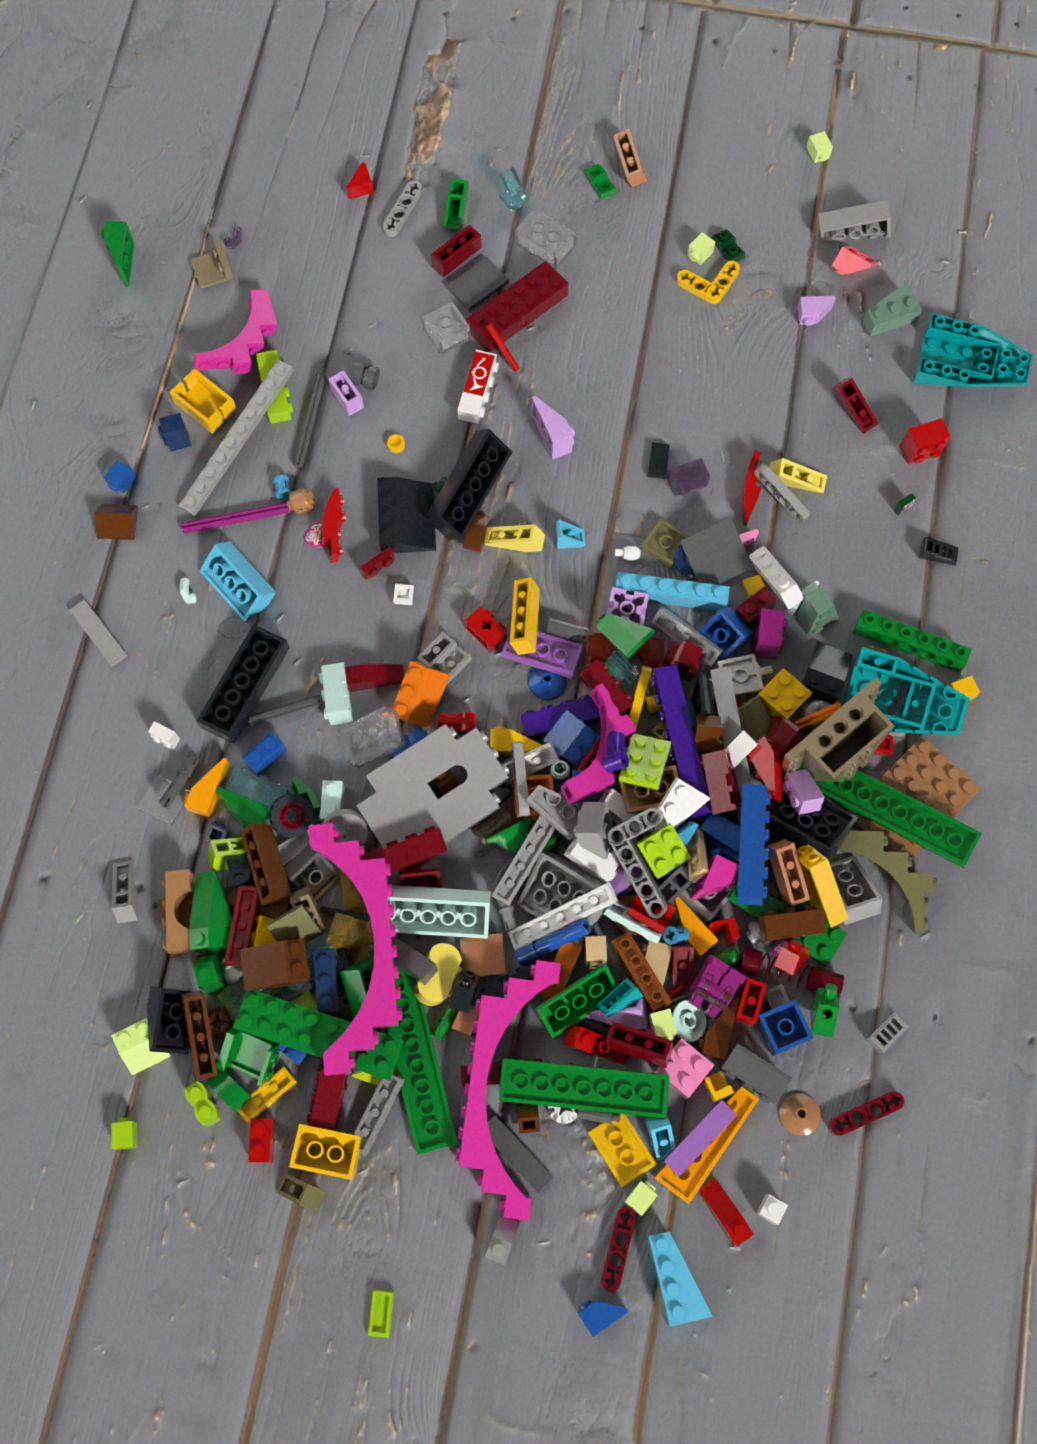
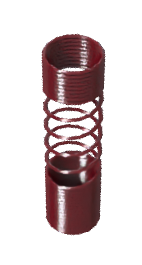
M746 946L742 953L739 972L757 976L766 955H768L767 980L778 956L774 958L770 966L769 953L763 956V951L747 948ZM807 965L802 973L801 967L799 968L796 988L799 987L802 976L809 966L806 991L816 993L817 988H825V985L830 983L837 986L838 996L840 997L844 985V975L820 969L816 966L810 967V965ZM778 968L776 983L778 982L780 974L782 972V969ZM788 973L786 985L789 984V981H790V978H791V974H789V973Z

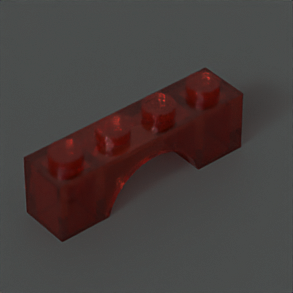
M594 633L589 635L587 663H592L597 659L599 662L603 661L606 663L611 655L615 652H620L603 634ZM651 637L633 654L640 659L642 665L660 668L664 661L665 640Z

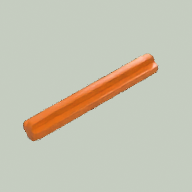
M837 702L792 723L800 728V730L808 728L828 719L842 707L841 703Z

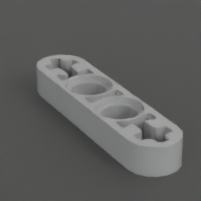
M418 181L408 182L384 221L383 230L387 237H394L399 233L420 198L422 188ZM404 200L411 201L408 205L402 204ZM396 213L403 214L400 218H396L394 215Z
M761 464L754 471L759 481L796 521L803 523L810 516L807 508L767 465Z
M512 742L518 816H529V804L525 802L528 797L523 742Z

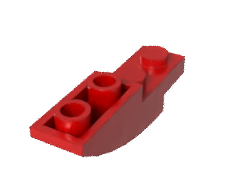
M335 488L330 495L321 525V546H328L330 563L338 562L339 556L342 555V545L339 544L338 539H340L342 523L345 522V511H342L341 508L343 506V495H340L339 488Z

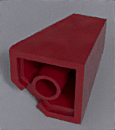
M778 715L774 717L766 736L773 742L780 754L781 766L784 755L804 739L800 728L786 717L781 719Z

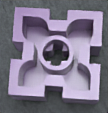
M612 587L607 614L611 613L643 625L649 594L634 591V595L626 594V589Z

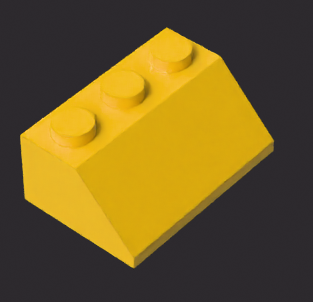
M299 1124L289 1167L354 1181L359 1160L361 1136Z

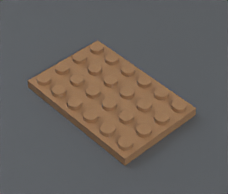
M924 736L879 779L880 782L952 818L982 789ZM848 810V812L859 817L855 825L861 831H882L884 836H888V848H884V852H908V857L913 859L923 849V847Z

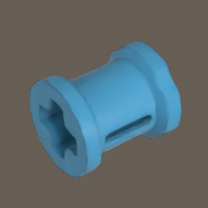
M279 475L274 477L276 498H289L291 490L288 485V476Z
M683 925L676 928L668 926L663 931V939L670 945L677 942L679 944L686 943L690 936L689 930Z

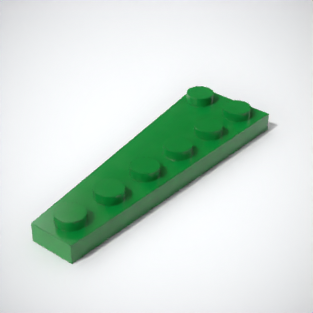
M738 881L727 897L728 900L757 920L758 916L764 915V911L776 910L777 913H784L785 908H794L767 895V898H763L762 905L737 904ZM825 923L826 933L791 938L808 947L810 957L827 967L848 933L835 926L831 928Z

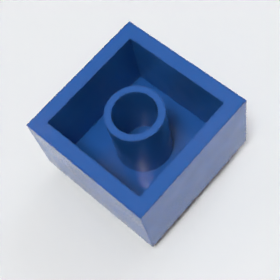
M796 1000L758 1015L756 1023L772 1057L814 1038Z

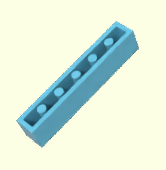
M618 572L615 588L626 589V594L634 595V591L649 594L648 602L719 611L727 607L730 586Z

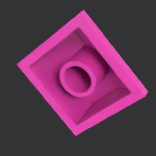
M716 854L708 861L709 872L698 880L690 899L694 901L718 893L725 887L728 888L731 883L734 884L738 877V872L736 871L739 865Z

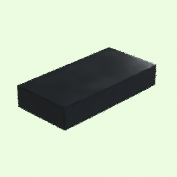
M652 442L648 477L666 479L670 444Z

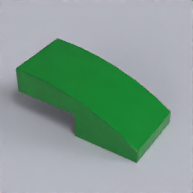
M600 164L584 170L588 181L601 200L616 194V187L608 179L607 172Z
M293 777L290 786L293 794L307 799L309 804L312 805L313 817L318 816L321 805L315 794L302 780Z
M218 1069V1075L210 1077L206 1083L237 1113L251 1096L225 1070L221 1071Z

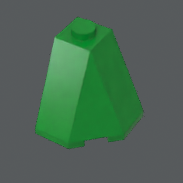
M603 613L596 620L598 624L595 627L627 659L655 633L649 627L611 613L607 615Z

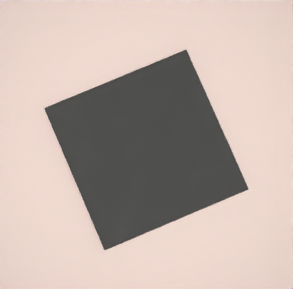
M731 517L680 540L699 583L718 585L753 569Z

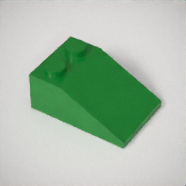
M106 221L105 228L102 229V238L106 241L107 249L110 250L125 287H129L135 242L127 222Z

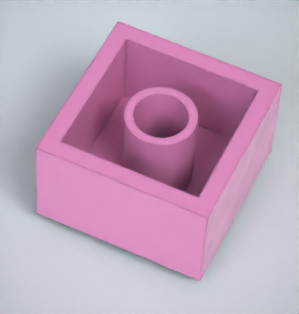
M681 1038L673 1048L667 1068L659 1066L654 1073L670 1075L669 1086L687 1100L714 1064Z

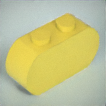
M447 943L437 944L427 952L426 957L436 964L438 971L426 985L416 980L413 988L415 997L421 1003L428 1006L438 1005L447 997H451L453 981L455 978L457 979L462 970L459 967L462 961L459 951Z

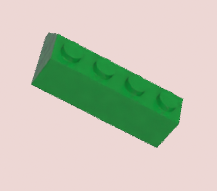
M604 963L537 1006L535 1012L543 1027L554 1038L588 1016L592 1011L599 1009L597 1004L613 991L617 985L607 965Z

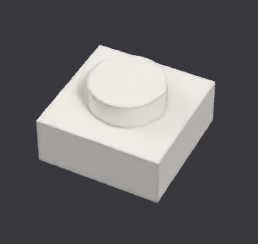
M395 584L394 604L412 605L414 585Z

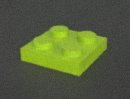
M670 822L636 843L656 879H659L691 858Z

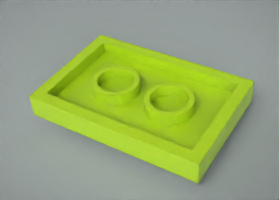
M633 733L627 751L629 766L621 770L619 781L659 790L671 748V741Z

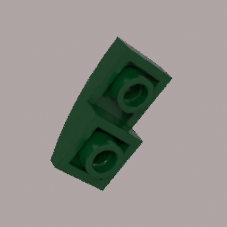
M727 229L712 235L715 245L727 262H738L745 258V252L736 244V238Z

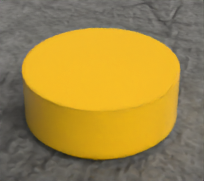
M394 434L387 439L389 451L400 453L404 450L405 440L401 435Z

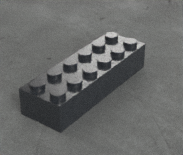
M490 429L476 430L429 509L425 519L448 540H462L513 451Z
M255 624L252 625L196 720L201 729L232 744L235 743L290 648L286 639Z

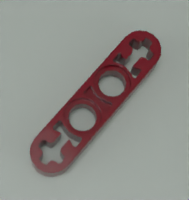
M889 1092L833 1117L828 1123L829 1131L835 1136H841L900 1110L904 1105V1097L899 1092ZM891 1095L899 1100L896 1103L897 1107L894 1104L885 1107L884 1103L891 1100ZM873 1103L878 1104L881 1108V1112L877 1116L873 1115L870 1111V1106ZM854 1112H859L862 1115V1122L860 1124L852 1121L851 1117ZM844 1116H846L849 1124L841 1127V1132L838 1129L835 1130L833 1127L836 1125L835 1121L837 1120L838 1123L846 1121Z
M626 1206L620 1208L616 1214L601 1277V1285L608 1292H614L620 1287L636 1220L635 1211ZM626 1210L632 1216V1219L626 1222V1226H630L629 1231L624 1228H617L618 1223L620 1225L623 1224V1218L620 1217V1214L625 1213ZM620 1231L627 1235V1241L622 1245L615 1241V1235ZM614 1253H618L622 1257V1262L619 1266H613L610 1263V1257ZM607 1267L613 1270H620L619 1275L614 1273V1280L617 1281V1284L612 1285L611 1288H608V1284L605 1283V1279H609L611 1275L610 1271L607 1272Z

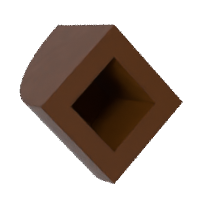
M516 1103L519 1133L540 1132L538 1105Z

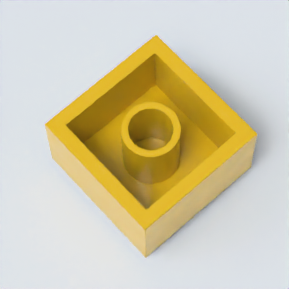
M784 668L758 693L766 711L773 718L778 715L781 719L786 717L788 720L797 713L812 694L808 688Z

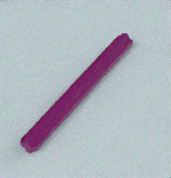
M287 502L184 522L181 524L183 533H190L286 514L290 512Z

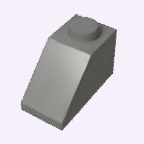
M500 1215L485 1255L486 1258L503 1265L506 1264L520 1222Z

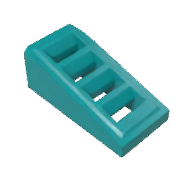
M626 978L602 999L597 1006L607 1017H610L638 1001L643 995Z

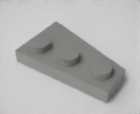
M538 785L526 798L525 802L570 841L574 837V827L578 825V811L581 810L582 805L578 802L569 805L566 798L561 796V794Z

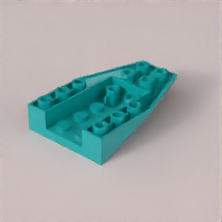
M932 313L926 327L913 384L967 388L1026 386L1034 354L985 326Z

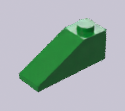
M219 786L216 788L217 799L244 829L252 823H269V806Z

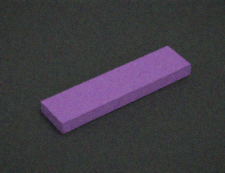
M721 1100L671 1152L664 1162L679 1177L737 1115Z

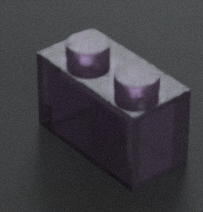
M702 458L668 469L666 478L674 496L685 495L694 489H703L708 485L710 475Z

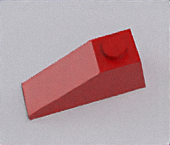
M716 1178L698 1190L734 1247L739 1246L754 1235L742 1214Z

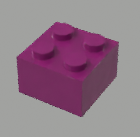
M761 608L755 625L753 645L755 658L775 660L777 654H781V649L785 644V636L782 635L787 624V618H784V611Z

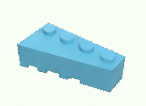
M670 1231L647 1236L668 1326L672 1327L712 1317Z

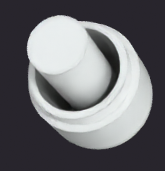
M626 545L623 546V549H615L614 554L615 556H622V559L634 561L640 557L641 552L636 546Z

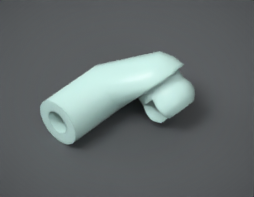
M182 578L179 589L181 596L187 604L196 603V594H190L189 592L190 580Z

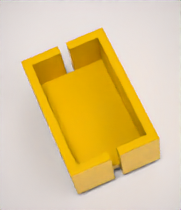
M195 369L184 378L188 392L181 381L169 392L174 404L211 434L223 424V419L226 421L237 411L234 400Z

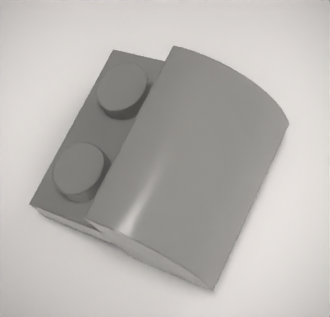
M442 632L417 659L420 663L449 674L448 684L472 660V657L460 648L455 640Z

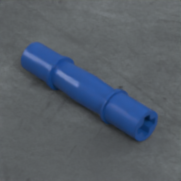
M584 918L568 926L565 925L561 930L516 950V960L520 965H523L537 958H542L544 954L556 950L568 942L573 943L575 940L591 932L590 925Z

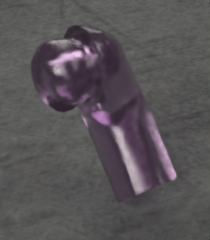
M234 227L233 237L224 239V245L228 249H234L242 242V228Z

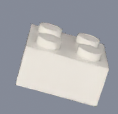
M155 721L148 731L153 741L158 744L160 742L163 743V746L168 749L170 747L174 749L180 740L175 731Z

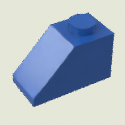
M589 1299L579 1306L581 1310L577 1313L592 1337H594L629 1311L625 1306L598 1300L591 1302Z

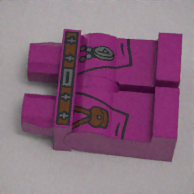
M709 954L689 989L692 993L688 1003L699 1009L705 999L709 1003L704 1013L715 1019L721 1010L726 1011L727 1005L731 1002L741 983H744L747 977Z

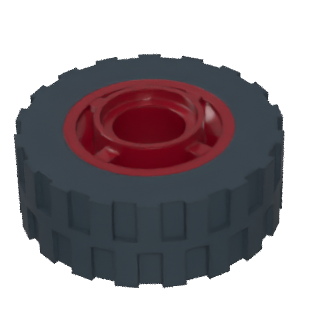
M296 794L280 796L271 805L268 815L273 830L279 835L288 838L304 835L309 830L308 825H311L314 821L312 805L309 804L307 799ZM290 810L296 813V818L293 821H288L286 817Z

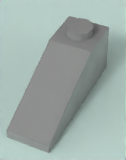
M133 860L113 864L111 909L118 924L138 920V897Z

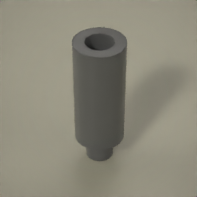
M578 1110L579 1119L612 1124L613 1121L620 1122L621 1114Z

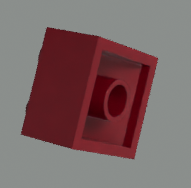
M439 858L426 859L400 869L401 886L442 888Z

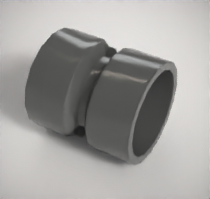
M354 361L348 378L353 385L360 386L362 384L363 388L373 391L378 384L380 369L371 365L366 367V364Z

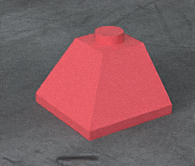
M848 245L841 248L832 266L836 268L835 272L838 274L847 275L877 266L879 262L853 246Z

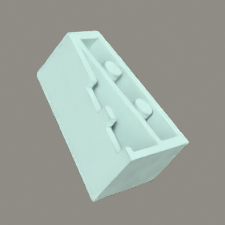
M344 662L321 666L322 672L319 673L320 684H323L324 690H321V695L326 707L324 708L325 720L328 719L330 725L353 722Z

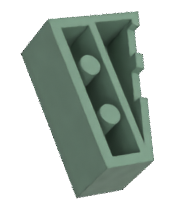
M908 281L866 312L863 325L870 337L918 320L922 307Z
M823 587L805 596L796 615L797 620L807 635L811 633L817 634L824 629L823 627L839 620L835 606Z

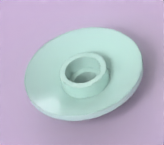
M688 1000L678 1003L672 1013L677 1036L687 1042L698 1040L706 1029V1015L701 1006L699 1009L688 1003Z

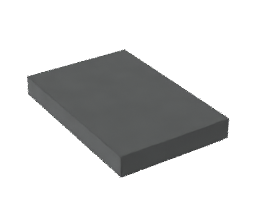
M486 257L449 283L447 289L470 311L507 285L509 279Z

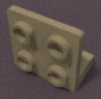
M220 239L213 240L215 248L212 249V253L190 260L201 289L234 279Z

